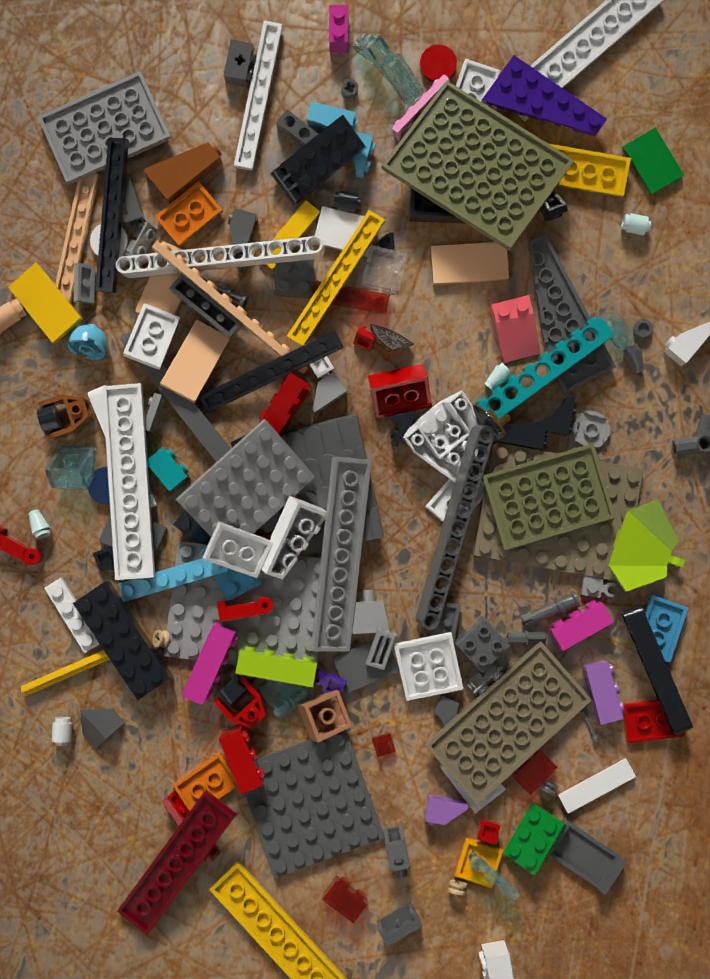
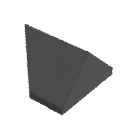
M113 708L80 710L83 735L95 749L125 723Z

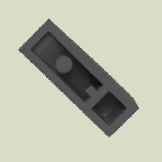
M236 208L233 214L230 213L228 224L233 245L252 242L258 222L257 214ZM243 252L237 253L235 259H240L243 256ZM237 267L238 272L242 273L244 267Z

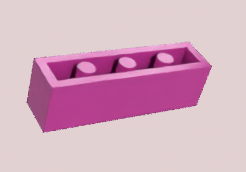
M218 622L212 625L181 696L200 705H203L206 700L210 701L214 692L211 689L213 683H218L222 674L219 672L221 665L225 666L230 655L227 654L229 647L233 648L237 641V637H235L236 630Z

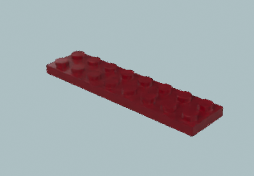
M205 790L117 912L148 936L236 817L237 813L209 791Z

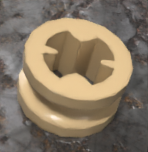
M156 630L153 634V645L166 648L170 641L169 632L166 630Z
M460 880L449 881L451 887L448 888V892L455 895H465L466 891L464 888L467 887V883Z

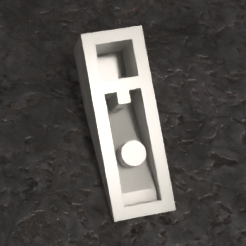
M710 321L681 333L677 337L672 336L665 344L667 348L663 352L680 366L686 364L709 337Z

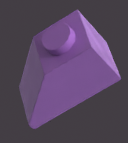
M428 794L424 814L425 821L431 826L439 827V824L445 825L468 809V804L466 801Z

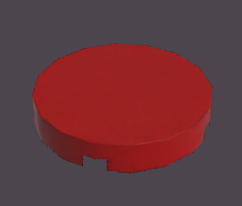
M441 44L431 45L426 48L421 55L419 63L422 75L430 82L440 79L443 75L451 79L457 66V59L453 50Z

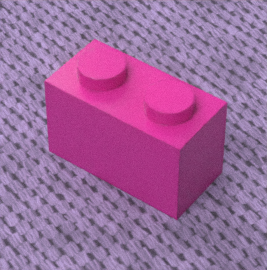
M329 5V52H348V5Z

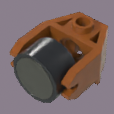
M61 394L39 402L40 408L37 409V417L41 429L52 440L81 432L94 419L89 401L83 397ZM64 404L66 406L71 424L65 429L60 413L55 405Z

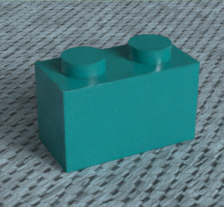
M162 447L148 459V466L170 492H173L190 478L187 475L189 470L183 463L180 465L175 460L177 456L171 449L167 450Z

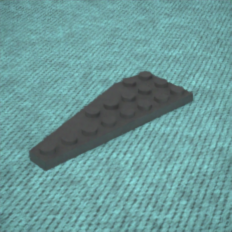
M545 233L529 241L528 249L545 352L551 353L555 350L553 347L561 340L566 342L571 338L569 334L577 328L581 331L586 327L585 323L591 318ZM586 332L584 335L587 341H594L595 339L592 332ZM575 343L570 344L568 347L572 353L579 351V347ZM602 344L556 379L563 393L566 394L615 369L616 366L605 345ZM553 356V362L557 365L562 364V356Z

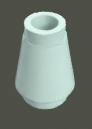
M503 363L499 366L496 365L484 384L489 389L494 390L506 382L512 372Z
M33 510L28 513L32 535L36 539H43L51 534V527L40 511Z

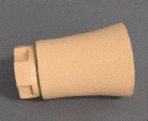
M17 298L11 303L9 301L0 306V334L27 315Z

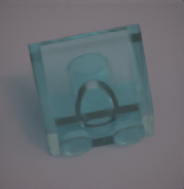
M60 446L45 469L51 488L87 490L94 478L96 448Z

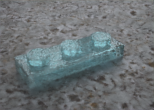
M473 850L468 856L471 862L470 866L476 872H483L486 875L484 878L492 886L496 884L500 887L499 891L507 899L511 897L516 901L520 896L518 889Z

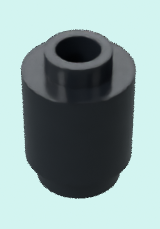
M336 192L333 207L341 211L356 213V209L360 210L362 199L356 193Z

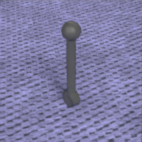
M585 706L580 712H582L591 731L593 742H598L600 738L592 727L586 714Z

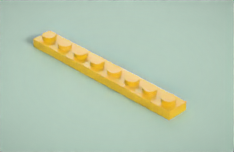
M368 210L287 335L288 339L300 346L307 343L384 225V218Z

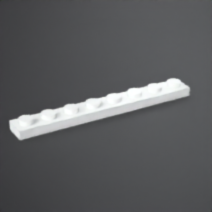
M265 20L263 23L234 161L235 168L250 171L254 169L283 25L280 23Z

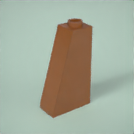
M207 142L149 166L143 171L170 204L196 182L201 181L221 165L222 160L220 156L222 154L216 146L212 147Z

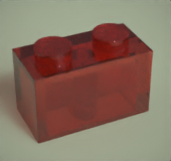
M538 749L511 775L531 795L558 767Z
M336 875L322 894V900L354 924L368 905L367 895L362 890H356L350 886V881L345 877L340 878Z

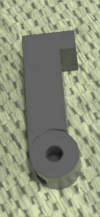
M288 109L277 121V129L282 133L285 132L302 146L318 135L317 132Z
M126 171L124 203L128 214L123 215L127 227L131 228L141 224L142 221L146 222L133 181Z

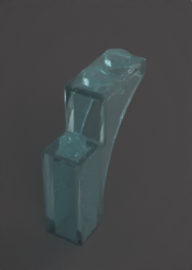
M364 33L356 39L357 43L353 45L355 51L371 62L383 74L404 103L413 104L426 92L400 53H393L381 34Z

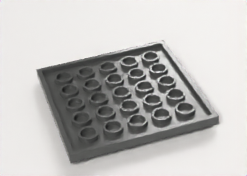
M347 730L341 731L320 742L308 739L258 758V765L263 768L266 778H264L263 786L248 791L245 795L275 878L384 838L381 824Z

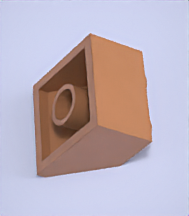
M339 690L317 695L297 704L311 741L320 742L352 727Z

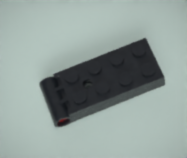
M342 114L270 174L292 205H295L364 151L367 146ZM308 164H312L310 171L307 170Z

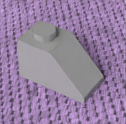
M327 372L319 378L321 381L318 382L313 405L315 414L347 394V390L334 372L331 374Z

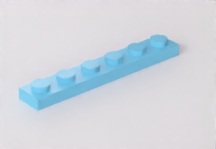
M201 558L155 572V577L132 579L119 583L118 586L123 602L231 569Z

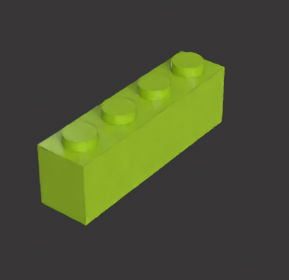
M245 646V649H240L235 674L308 687L314 686L318 662H314L312 657L303 656L302 659L295 658L294 654L283 653V656L275 655L276 651L264 649V652L256 651L257 648Z

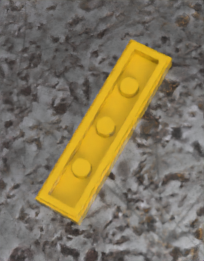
M305 200L273 240L301 238L320 215V211ZM275 249L273 255L280 254L281 249ZM276 263L265 265L273 271Z

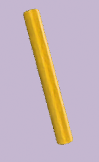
M104 650L21 686V692L24 696H28L110 659Z

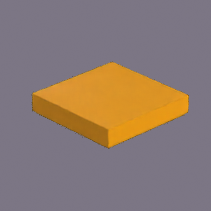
M465 838L454 876L492 888L503 849Z

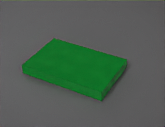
M656 127L622 147L625 155L631 158L630 163L650 196L684 176Z

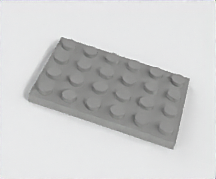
M141 71L37 116L68 185L106 169L108 138L128 139V158L171 140V136Z
M263 419L176 500L211 537L218 522L254 534L287 503L289 496L294 497L315 476L272 426Z

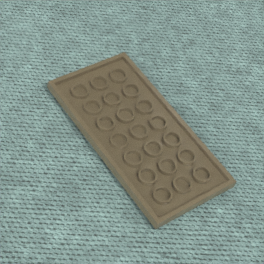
M540 641L434 735L425 746L478 805L590 703L592 699Z

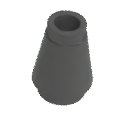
M638 344L623 349V356L634 374L644 371L642 350L638 347Z

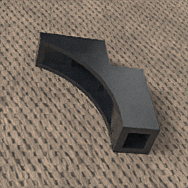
M567 396L555 412L537 422L527 424L499 422L498 426L505 436L497 443L542 450L543 447H546L548 436L545 433L564 437L569 435V432L572 433L574 421H571L572 414H575L577 410L576 397Z

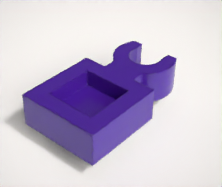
M317 669L316 675L320 680L315 678L314 685L323 686L321 691L323 693L339 690L340 695H342L347 681L332 673L326 676L322 670Z

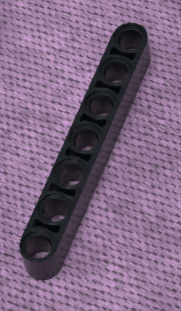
M639 604L622 611L623 620L672 733L676 736L692 729L693 725L643 608Z

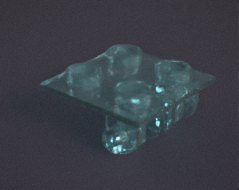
M269 680L258 689L274 710V715L277 718L280 717V719L297 708V704L312 696L305 686Z

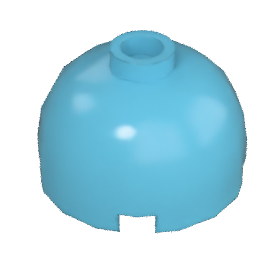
M94 324L78 326L70 335L68 348L78 356H80V353L87 355L86 359H102L107 351V336Z

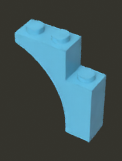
M311 101L307 125L323 131L343 114L356 131L358 120L355 119V112ZM357 132L367 148L352 160L356 170V177L364 178L365 172L368 173L371 161H368L369 155L374 153L375 143H373V136Z

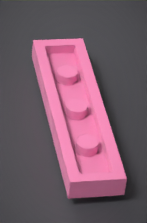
M443 75L440 79L435 80L432 87L420 96L419 101L414 106H410L406 114L394 123L392 131L397 141L400 142L445 81L450 82L447 76Z

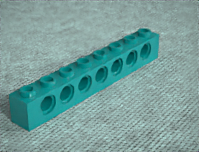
M601 316L597 319L592 317L585 323V328L581 331L577 328L569 334L570 339L566 342L563 340L559 341L553 346L555 350L551 353L544 352L538 357L539 361L536 364L532 365V363H529L522 369V374L518 377L516 374L506 380L507 385L503 388L498 386L490 392L492 396L488 399L483 397L475 405L486 412L495 422L615 334ZM592 332L595 336L594 341H587L584 337L585 333ZM570 344H577L579 351L577 353L570 352L568 348ZM553 356H562L563 363L560 365L555 364ZM540 366L546 367L547 375H538L537 368ZM523 378L531 379L532 385L529 388L521 385ZM508 389L515 390L516 397L514 399H508L505 396V392ZM493 400H497L501 404L500 409L497 411L491 410L489 406Z

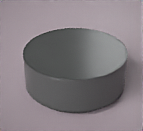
M645 319L637 321L633 326V334L638 339H646L653 332L651 322Z

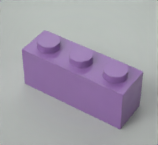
M602 660L583 665L582 668L590 698L592 699L591 702L596 721L603 725L624 719L622 713H625L624 706L621 701L619 702L617 696L619 688L612 678V675H614L612 664Z

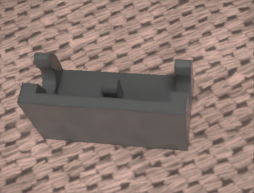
M411 901L377 920L378 929L387 946L422 927L421 919Z

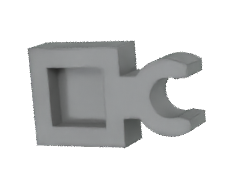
M583 576L580 595L601 598L602 592L607 597H614L615 594L608 592V587H616V584L608 582L603 585V579Z

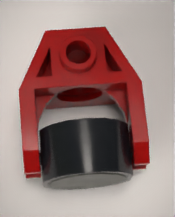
M245 675L234 677L216 694L217 699L214 703L231 722L252 729L267 714L262 693ZM248 689L251 692L252 701L240 712L232 711L228 706ZM250 712H254L255 716H251Z

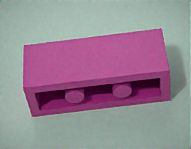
M593 600L585 605L586 608L580 612L577 609L569 613V618L564 621L559 619L551 624L552 627L548 630L560 650L564 651L614 623L602 602Z

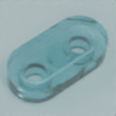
M616 314L606 315L603 319L606 323H613V327L610 329L615 334L610 340L617 348H627L633 342V334ZM619 337H624L625 342H620Z

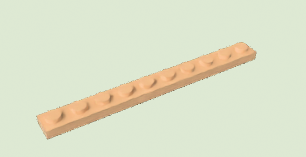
M155 242L152 249L238 319L245 328L277 355L282 356L292 351L284 343L281 346L276 341L277 337L270 331L266 333L262 330V324L256 319H249L246 316L248 313L242 307L238 306L236 308L231 303L233 300L225 293L221 295L217 292L215 284L209 280L208 282L204 281L201 278L202 274L193 267L191 270L185 265L187 261L180 255L176 257L170 252L172 249L165 242ZM305 366L297 371L302 375L308 368Z

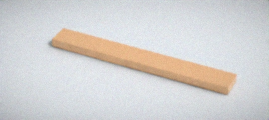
M99 173L83 178L77 183L55 285L71 304L74 298V264L81 263L100 179Z

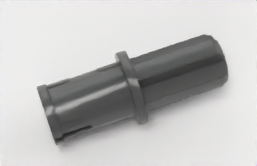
M527 630L524 632H507L508 644H525L527 646L528 644H537L540 641L543 644L546 643V634L544 632H528Z

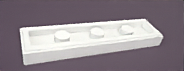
M625 758L558 794V797L566 812L570 813L636 776Z

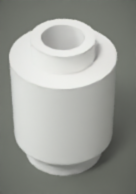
M55 717V722L52 725V742H55L56 746H67V743L72 741L73 722H71V717Z

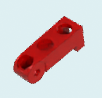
M0 525V549L29 565L39 564L43 560V553L40 549L30 548L6 535L7 528Z
M267 596L261 597L258 601L226 606V600L217 602L219 621L267 614L274 607L273 600Z

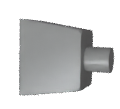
M363 590L364 601L356 602L353 634L376 633L378 628H381L383 631H389L383 600L375 601V590Z

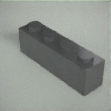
M183 274L169 288L176 297L230 341L243 327L238 319Z

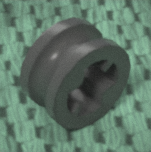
M353 79L345 80L342 83V95L349 99L354 98L358 93L357 82ZM347 85L354 87L353 92L346 91Z
M543 778V784L539 785V788L555 796V789H558L559 786Z

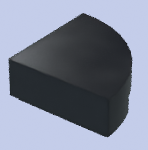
M394 232L384 235L378 241L375 253H394Z

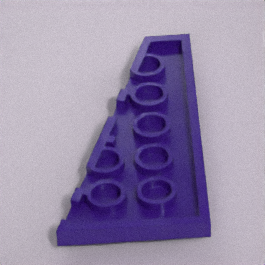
M515 55L512 56L481 100L485 105L491 104L502 110L508 109L522 116L543 122H552L556 126L569 127L573 131L594 137L607 120V118Z

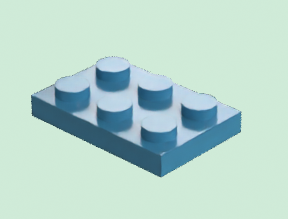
M207 547L201 549L203 556ZM232 569L214 575L226 601L262 584L259 576L255 578Z
M650 594L644 612L665 661L671 662L689 607Z

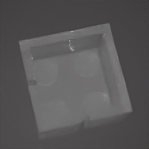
M371 245L361 287L375 291L382 288L383 293L398 296L408 254Z

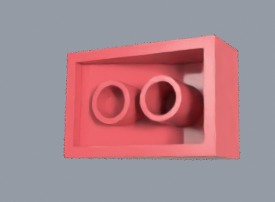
M529 295L492 304L489 311L503 363L541 354L534 312Z

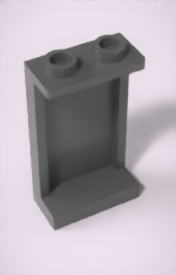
M564 818L562 822L567 825L549 857L551 856L606 895L627 861L621 855Z

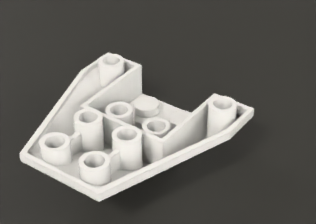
M459 391L438 402L411 424L403 437L417 456L453 482L456 481L470 430L474 425L478 424L473 405L465 393ZM478 448L475 451V456L478 454Z

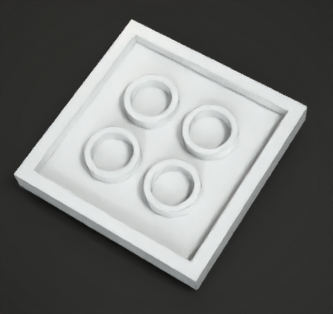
M451 632L394 644L406 701L463 689Z

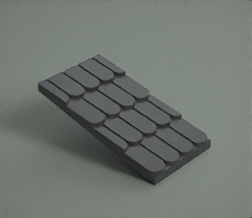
M357 413L284 432L286 444L315 476L297 493L298 499L321 507L326 511L332 457L367 459ZM371 473L362 542L384 537ZM325 520L321 524V529L318 533L314 534L308 542L310 553L322 551Z

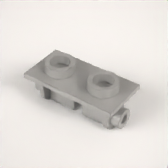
M142 221L141 224H138L133 235L137 240L131 239L125 249V255L146 254L157 229L147 221Z
M496 660L484 671L486 674L484 677L478 672L469 680L470 683L467 686L478 697L494 681L496 682L506 670Z

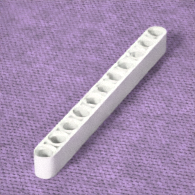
M311 236L170 252L176 257L180 255L186 258L187 263L185 265L191 270L194 267L198 271L318 259L324 255L325 247L320 238ZM313 245H320L317 251H311ZM294 247H301L299 252L292 253ZM275 249H281L280 254L273 255ZM262 250V254L259 257H254L256 251ZM243 252V256L240 259H235L237 253ZM157 253L123 256L116 262L117 270L126 278L180 273L169 263L161 267V263L165 259ZM224 254V258L221 261H217V257ZM205 256V260L202 263H198V259ZM149 262L148 267L142 269L143 264ZM130 264V268L124 271V267Z

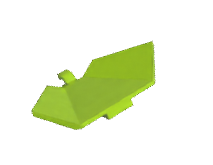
M659 500L628 510L622 527L617 532L613 544L614 550L608 567L625 592L666 578L668 563L676 567H683L686 560L671 555L679 539Z

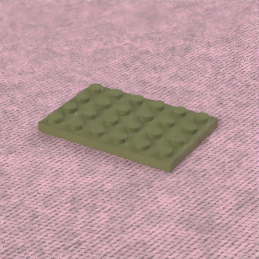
M594 443L482 476L503 550L616 518Z

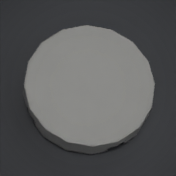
M588 411L580 414L574 420L572 436L574 441L581 447L594 443V447L598 448L607 442L610 436V425L604 415L595 411Z

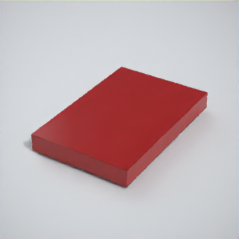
M658 699L622 703L625 711L622 715L627 743L685 736V732L674 736Z

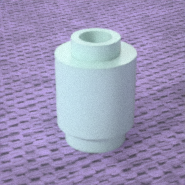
M633 213L625 214L621 229L628 233L644 236L645 232L648 233L650 230L651 221H649L648 216Z

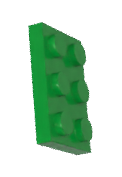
M532 802L503 853L531 874L537 876L567 824Z

